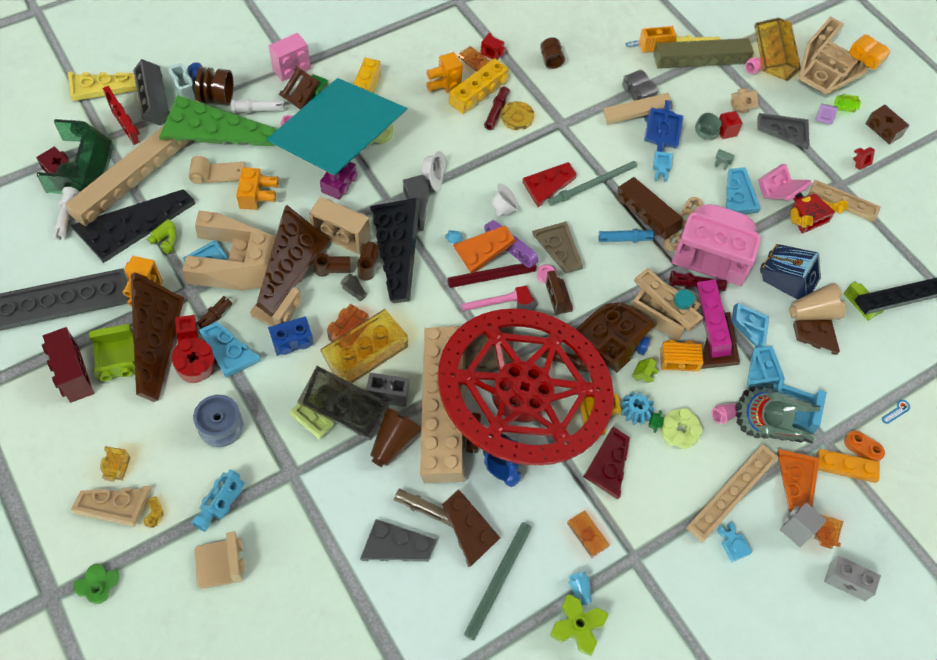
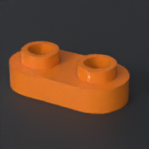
M851 431L844 438V444L847 449L861 458L879 462L885 456V450L881 444L859 431Z

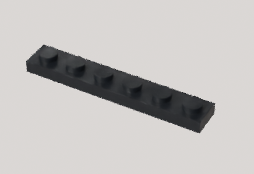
M937 278L858 295L855 302L863 313L867 315L937 298Z

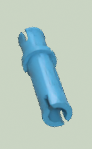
M653 229L599 231L600 235H598L599 243L624 241L637 243L638 241L654 240L652 238L654 237Z

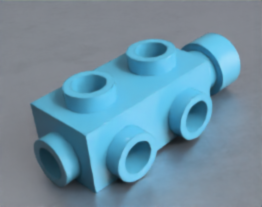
M230 469L228 473L223 472L220 478L215 480L213 488L203 498L202 504L199 507L202 510L201 513L195 516L191 522L192 525L206 532L211 525L210 521L212 518L222 519L229 512L230 505L241 494L242 487L245 484L239 479L240 475Z

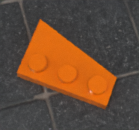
M502 226L453 244V247L468 270L473 273L517 241L506 226Z
M778 449L777 455L779 457L788 511L791 512L797 505L801 508L806 502L812 507L820 458Z

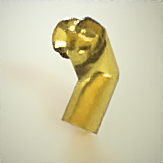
M157 496L147 500L151 513L146 516L147 518H144L143 523L149 528L158 526L164 515Z

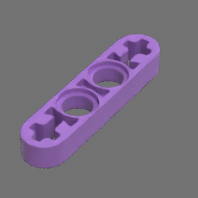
M492 220L484 225V230L488 232L502 226L495 220ZM513 235L517 242L507 248L506 251L528 268L538 263L539 260L535 251Z

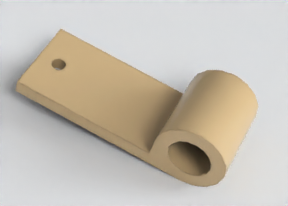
M194 156L191 159L188 177L195 184L239 181L242 167H245L246 163L243 161L210 164L207 158Z

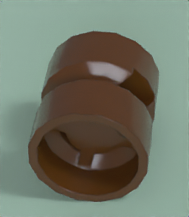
M554 37L545 39L540 45L545 66L549 69L561 67L565 62V56L559 39Z

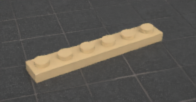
M762 444L686 529L703 543L779 457Z

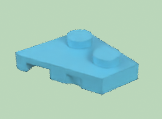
M740 303L733 306L731 322L756 348L766 347L769 316Z
M773 346L754 348L751 355L747 388L777 383L779 378L785 380Z

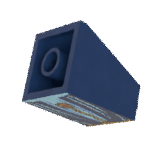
M776 244L773 250L769 252L765 263L761 265L760 273H762L763 281L797 300L812 293L821 279L819 252Z

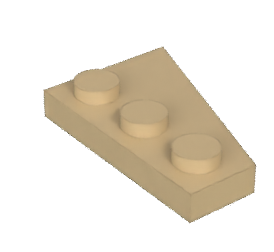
M142 486V489L127 487L115 491H109L108 489L80 491L71 510L74 514L135 527L152 490L150 486Z

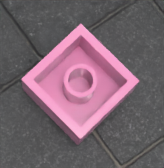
M298 33L268 45L272 70L282 82L292 77L296 66L305 72L311 69L308 44Z

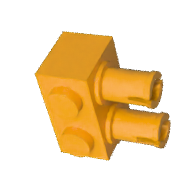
M455 52L439 56V67L426 70L427 77L430 80L426 82L429 92L443 88L446 93H449L462 83L463 65Z
M242 167L236 194L239 209L257 210L259 201L275 202L276 191L261 189L262 187L278 188V176H263L260 168Z
M132 255L130 261L126 263L125 273L129 280L123 290V294L130 297L127 302L130 306H132V273L135 272L159 285L162 284L163 280L154 260Z

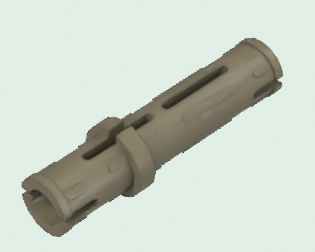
M400 488L397 490L394 501L406 505L411 511L416 510L451 527L443 508L425 501L419 495L415 496Z

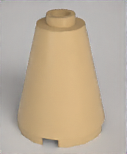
M830 283L792 302L791 307H789L791 318L794 317L795 320H840L845 318L846 305L845 301L841 302L840 296L843 295L841 289L836 283Z

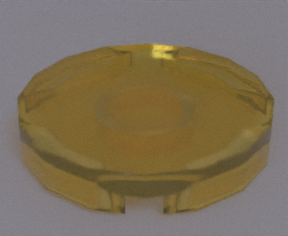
M510 102L502 109V122L513 130L527 129L534 121V111L531 106L524 102Z

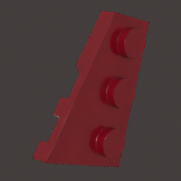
M612 427L583 477L618 500L621 495V482L624 477L623 470L627 459L630 437Z

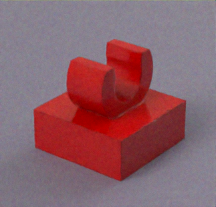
M868 147L866 149L858 148L854 150L857 153V156L853 157V160L856 162L855 168L861 170L873 164L875 149Z

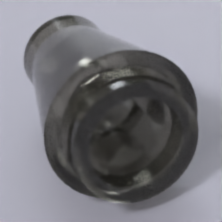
M348 274L340 282L342 289L355 297L359 302L366 298L367 293L356 276Z

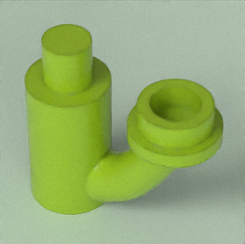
M167 219L150 232L151 236L146 240L152 245L156 241L159 243L169 235L168 241H163L162 245H160L161 249L166 254L173 252L172 247L176 240L177 232L172 221Z

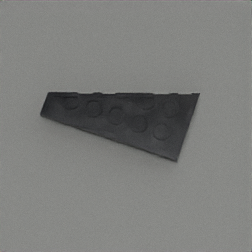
M182 189L100 215L86 227L80 222L72 224L71 227L102 263H105L150 234L167 219L172 220L195 205V200Z
M417 198L370 206L374 215L373 223L377 230L376 237L380 256L384 263L383 270L387 277L386 285L389 299L392 303L410 301L420 200Z

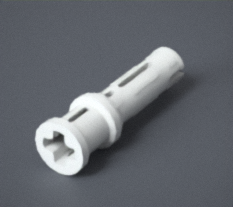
M231 99L232 114H250L252 111H284L283 100L251 101L246 99L245 101H235Z
M64 187L62 190L63 197L59 201L60 212L53 233V238L60 240V237L61 240H65L71 217L65 204L79 193L73 187Z

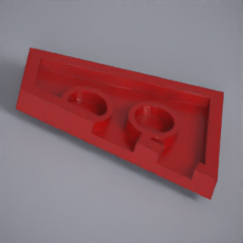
M109 85L102 88L112 114L132 144L140 143L138 128L136 125H132L131 118L128 114H125L123 106L118 102Z
M567 162L524 177L522 183L539 208L545 200L553 197L554 193L559 189L562 190L575 180L577 174L570 163Z

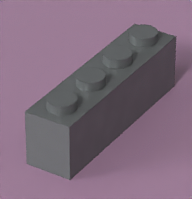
M141 59L133 69L142 120L161 126L167 120L170 113L159 65Z

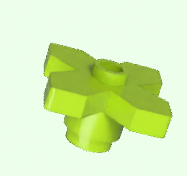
M568 594L562 605V610L567 620L555 622L550 637L561 643L572 638L576 641L578 651L591 656L597 645L591 630L603 628L608 613L597 607L584 613L580 599Z

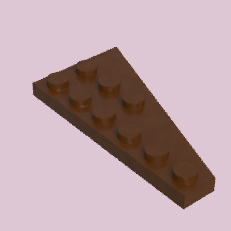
M288 205L284 207L256 303V306L270 317L275 314L291 289L295 288L313 264L315 255L321 253L330 241L327 236Z
M134 272L131 274L136 395L155 402L158 401L176 333L175 317H180L184 297Z

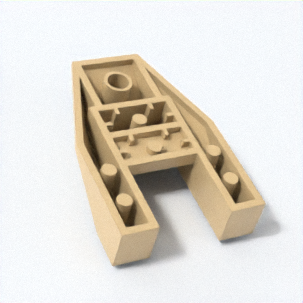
M831 16L808 41L798 77L799 80L826 95L858 79L871 70L862 61L853 58L848 50L833 43L837 39L844 23Z
M199 210L195 222L197 238L232 242L233 244L229 260L186 255L182 270L185 284L234 290L261 288L276 236L220 213Z

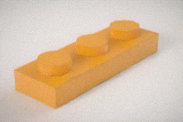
M823 449L817 451L816 457L820 458L818 471L877 483L880 480V462Z

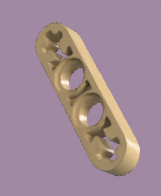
M697 197L689 198L679 215L681 217L683 215L689 216L693 213L691 206L693 204L696 205L693 209L694 211L703 205L702 200ZM684 218L682 220V229H684V226L687 221ZM676 232L664 240L663 245L665 249L676 251L682 233ZM673 237H675V242L671 244L670 242L672 241Z

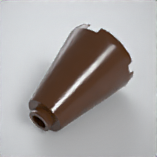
M387 408L370 456L373 458L371 462L381 468L383 465L388 466L420 434L421 427L408 417L399 415L398 411Z

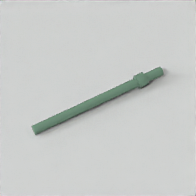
M632 161L570 190H563L559 192V195L548 199V203L553 205L560 201H567L573 195L637 167V163Z

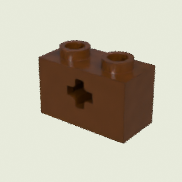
M886 105L873 111L865 123L889 145L901 138L910 126Z

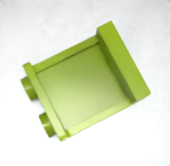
M129 323L89 331V338L93 343L95 368L93 369V374L98 381H109L112 378L129 377L135 374L133 330Z

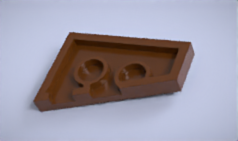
M458 489L442 503L451 528H453L459 547L464 553L467 566L471 567L500 539V536Z

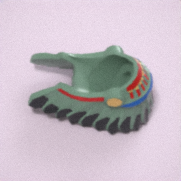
M758 385L743 391L742 396L735 405L736 423L740 426L741 431L747 435L754 436V438H772L800 443L805 441L813 444L814 437L803 430L793 428L792 425L795 420L796 410L819 412L820 406L779 393L775 389L771 390L768 386Z

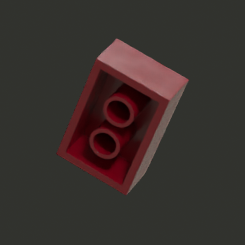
M64 327L42 335L45 342L42 344L45 355L49 356L47 364L50 371H53L55 375L52 377L55 387L59 388L62 397H67L69 402L72 403L93 395L94 391L79 346L68 328Z

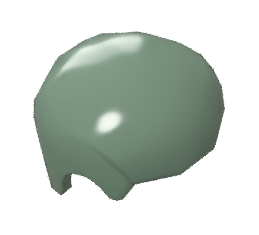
M712 113L702 114L695 124L697 135L705 140L714 139L720 133L721 120Z

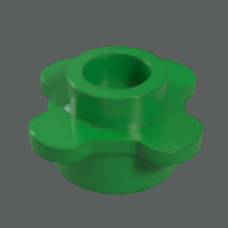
M659 410L658 413L652 412L651 414L652 417L648 427L653 428V433H656L657 429H661L663 426L664 417L661 416L662 410Z

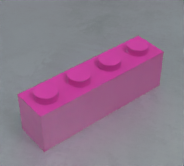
M716 279L697 282L698 302L701 303L700 310L701 315L704 317L703 323L711 357L731 355L732 342Z

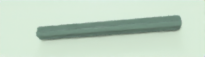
M522 522L464 632V636L468 639L475 640L531 531L529 524Z

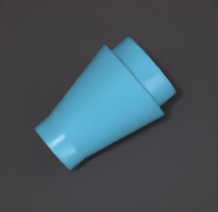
M586 572L570 575V582L568 583L576 598L580 599L581 605L592 603L590 581Z

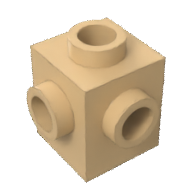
M742 88L737 89V93H731L730 103L732 110L746 113L749 112V109L757 108V90Z

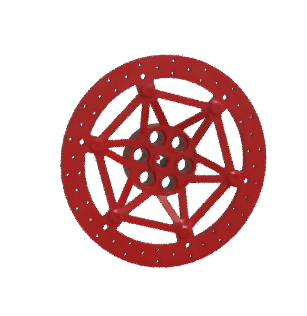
M500 309L481 314L458 328L446 343L441 354L437 374L438 389L442 404L449 418L469 441L483 451L505 461L542 466L570 460L589 449L599 439L610 420L613 410L614 392L611 376L603 358L584 335L569 324L553 316L526 309ZM526 327L543 331L550 336L544 338L501 333L499 328ZM485 334L489 340L468 369H458L461 356L467 347L475 339ZM507 341L543 344V346L527 361H521ZM562 342L579 356L586 366L592 382H586L561 347ZM494 346L499 372H475L474 370L489 349ZM501 347L513 362L504 364ZM549 350L544 368L536 365L535 362ZM555 352H557L576 381L550 378L548 374ZM481 380H494L495 382L492 387ZM458 384L466 385L490 423L488 428L484 427L471 414L462 399ZM475 385L492 394L493 403L498 410L496 417L492 414ZM554 386L571 388V390L555 394ZM578 395V398L561 423L550 403ZM585 397H593V407L588 420L576 433L569 435L566 428ZM545 413H547V415H548L549 419L551 420V422H549L548 420H546V419L543 418L542 416H543ZM536 420L547 428L514 426L508 424L512 421L526 423ZM503 432L550 436L553 437L555 443L528 445L502 438L501 435Z

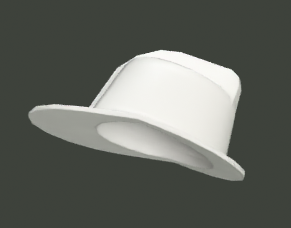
M441 151L427 156L422 163L421 174H423L425 179L430 180L434 191L441 189L446 169V159Z
M498 184L497 193L492 199L496 215L509 216L515 211L518 212V202L515 195L505 185Z

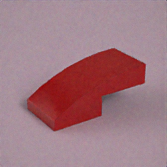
M195 315L175 317L178 344L182 339L198 338Z

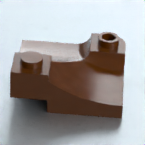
M623 302L603 305L597 309L576 330L593 344L605 364L617 373L630 361L635 348L655 325L651 319Z

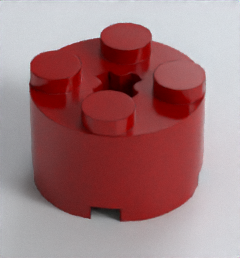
M198 338L182 339L173 350V366L177 374L184 381L198 383L213 373L215 358L210 345Z

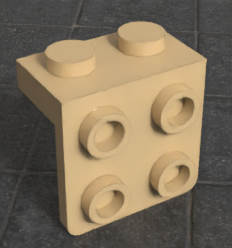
M293 287L272 317L257 307L256 304L250 311L251 317L270 326L290 321L302 303L300 290Z
M235 531L227 532V540L195 547L197 586L200 589L243 582L242 573L245 572L244 559H241L240 551H243L242 538H238Z

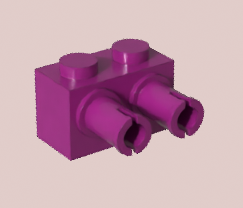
M349 162L335 176L326 172L320 180L321 192L340 200L343 194L345 195L348 192L350 184L357 178L356 164Z

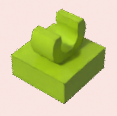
M652 358L639 361L632 377L636 381L644 379L647 383L654 382L650 375L658 373L657 369L654 368L657 362Z

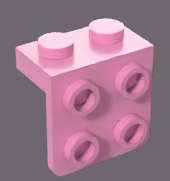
M780 164L758 179L763 198L772 200H791L795 198L796 194L805 191L812 184L811 180L791 179L787 164Z

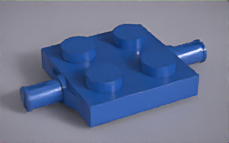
M669 100L665 101L664 109L651 107L648 114L644 141L656 144L658 152H663L666 146L676 149L679 145L683 115L671 111L672 101Z

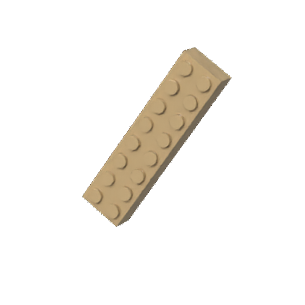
M461 326L425 328L420 456V476L423 483L465 482V436L456 428L444 409L437 380L438 365L443 349L450 337ZM466 350L461 356L458 369L466 370ZM458 384L462 399L465 403L466 385Z

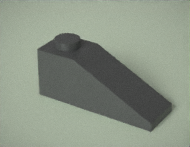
M423 174L403 179V192L406 199L417 198L420 200L418 216L420 231L424 230L429 191H431L430 183L425 180Z

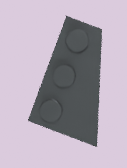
M764 113L758 114L757 130L808 149L810 145L808 119Z
M376 519L360 560L429 562L436 539Z

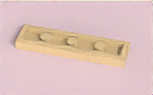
M665 93L603 108L607 125L648 115L651 107L664 109L665 101H671L670 95Z
M814 180L808 195L816 194L829 203L846 200L848 202V209L845 211L872 222L876 220L881 208L879 205L817 180Z
M649 268L635 277L634 282L688 331H691L703 320L704 317L693 307L686 310L678 308L674 303L676 292Z

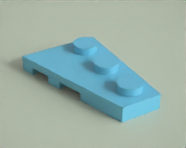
M746 167L729 169L727 173L726 208L742 214L759 213L761 208Z

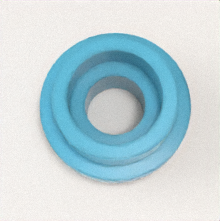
M448 230V234L445 235L449 243L456 244L463 241L461 232Z

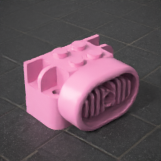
M702 205L689 215L671 263L720 280H727L729 283L742 287L755 262L761 238L756 232L754 221L747 215L717 205Z

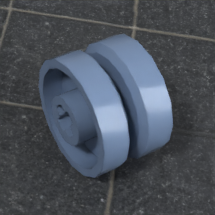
M218 394L208 396L200 401L194 410L193 420L195 427L206 444L212 447L228 446L238 440L242 434L243 419L238 405L232 398Z

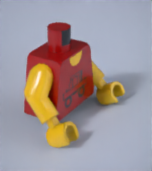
M799 192L793 198L794 204L790 210V220L792 224L798 226L803 234L829 223L836 211L841 214L844 210L848 209V202L840 200L837 203H829L816 194L804 197Z

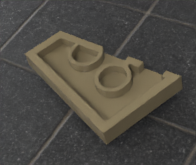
M567 221L532 231V235L565 274L583 269V264Z

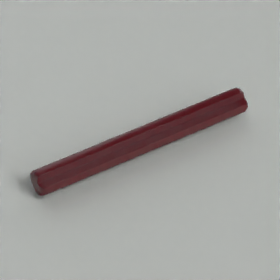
M522 263L448 277L447 283L449 288L535 272L537 266L535 264L528 268Z

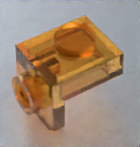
M822 515L827 521L816 532L814 539L820 541V546L826 548L840 547L841 543L838 540L844 521Z

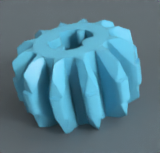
M632 391L629 396H624L620 406L622 409L621 416H627L626 422L632 420L634 426L637 421L641 425L645 421H650L651 414L654 412L652 407L654 403L648 400V395L642 396L641 391L636 395Z

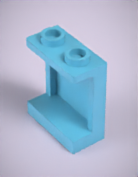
M779 378L777 383L772 384L771 390L775 389L779 393L820 406L819 412L795 411V420L792 426L814 434L821 424L827 392L818 390L814 395L783 385L784 379Z

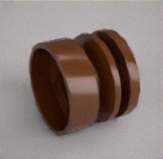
M199 67L195 80L197 101L201 103L206 102L207 104H212L215 101L216 105L229 106L234 88L232 71L217 69L215 72L213 68Z

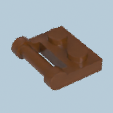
M296 66L295 72L279 95L301 110L309 103L321 82ZM300 75L303 76V78L299 82L298 86L296 87L292 95L289 96L288 94L292 90Z

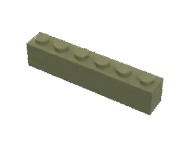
M741 38L656 43L653 55L657 69L746 64L752 58L754 51L750 39Z

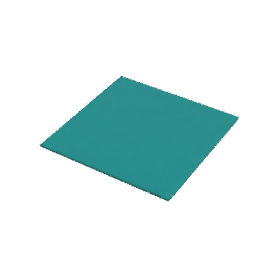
M337 78L278 128L266 141L335 176L407 111L408 108Z

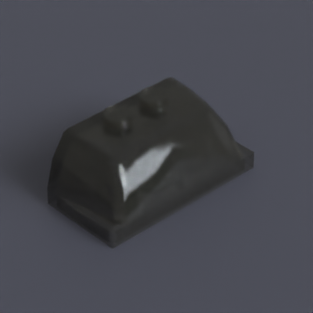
M316 366L297 401L298 404L369 440H372L390 404L319 366Z

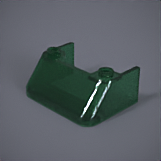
M54 119V124L62 141L80 142L74 163L66 162L61 164L57 168L56 173L37 172V177L46 193L63 194L62 190L64 187H73L81 192L107 171L114 145L111 138L84 121Z

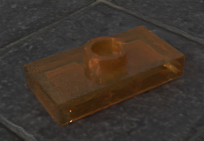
M471 46L459 53V58L476 72L490 62Z
M585 510L567 522L591 558L610 546Z

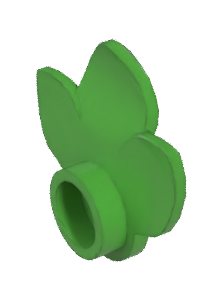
M94 563L87 569L85 578L74 581L73 588L78 596L86 597L91 603L101 604L109 597V590L117 584L119 572L117 569L106 572L101 564Z

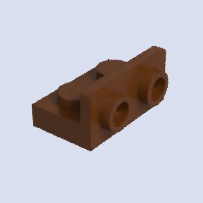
M555 270L548 271L545 285L555 315L572 312L573 306L564 280L557 277Z

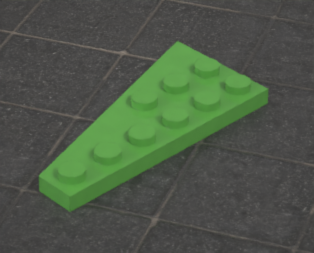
M177 95L159 140L176 139V141L194 140L195 142L224 144V142H233V144L239 145L240 143H250L257 146H273L274 144L266 141V139L277 128Z

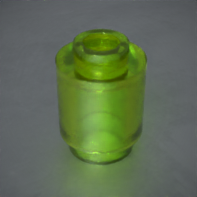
M847 94L837 95L834 106L838 107L839 111L855 112L856 109L859 110L861 100H859L858 96Z

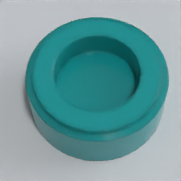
M688 290L678 291L674 298L675 305L683 310L691 308L695 301L694 295Z

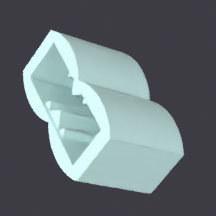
M182 63L169 66L171 80L178 95L195 101L194 86L191 78L188 76L186 67Z

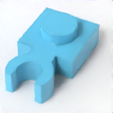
M655 151L653 170H658L654 176L655 181L658 180L659 175L664 177V182L667 181L668 172L671 170L672 153Z
M732 522L727 524L729 532L725 531L722 525L718 527V534L726 539L721 544L731 562H735L752 553L742 533L739 535L735 534V525Z

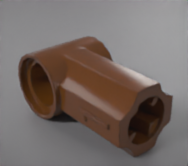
M368 241L363 244L360 258L357 261L358 277L364 281L371 280L374 277V268L379 251V246L374 242Z
M318 253L314 257V272L320 277L327 276L329 273H350V256H329L326 253Z

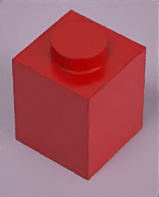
M732 111L720 114L719 119L722 124L719 135L722 140L737 137L743 124L738 113Z

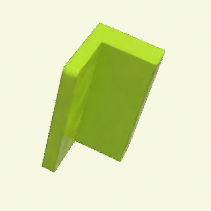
M855 281L843 293L868 321L883 313L884 310L867 315L863 313L855 299L858 295L870 292L861 283L858 284Z

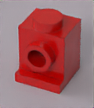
M489 32L481 42L480 54L492 60L494 58L499 60L501 56L505 55L507 48L504 47V41L493 37L492 33Z

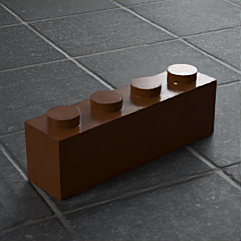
M635 177L618 186L617 199L619 202L629 208L633 214H636L644 224L651 227L664 240L681 230L683 217Z

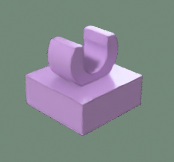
M821 103L815 118L816 121L833 124L838 107Z

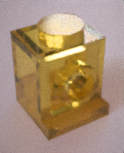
M105 446L106 457L101 460L100 469L103 473L102 478L107 481H115V479L123 481L131 457L125 449Z

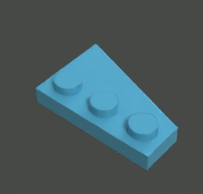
M214 322L199 329L204 341L210 345L215 361L225 378L261 361V357L248 349L247 345L237 340L220 323Z

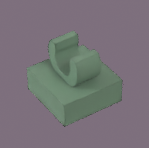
M719 149L715 157L717 159L715 167L718 166L719 162H723L725 164L723 170H726L728 164H732L735 155Z

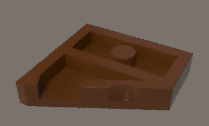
M795 320L793 323L797 341L810 344L818 349L823 347L832 351L831 354L837 355L840 352L832 320Z

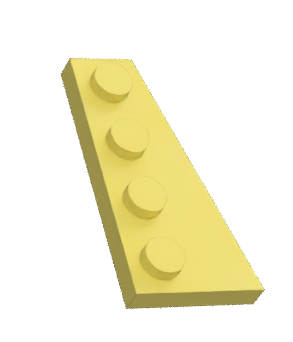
M68 72L72 101L105 96L102 88L108 85L113 94L137 91L134 73H115V75H109L107 72H100L99 75H90V72H82V75Z

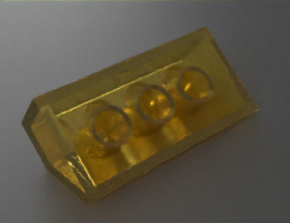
M774 18L755 23L754 27L763 71L789 81L801 69L791 22L781 18Z
M383 309L329 343L320 351L333 375L345 389L408 347V335L387 310Z

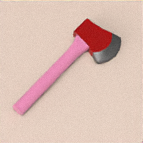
M527 285L516 287L515 291L506 295L463 303L461 308L462 311L504 302L517 301V309L534 310L537 307V303L530 294Z

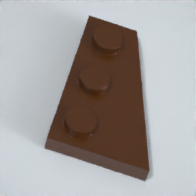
M730 312L724 314L732 342L731 355L712 358L706 337L701 369L739 365V355Z

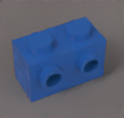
M306 316L268 327L276 356L287 355L291 351L306 349L314 345Z

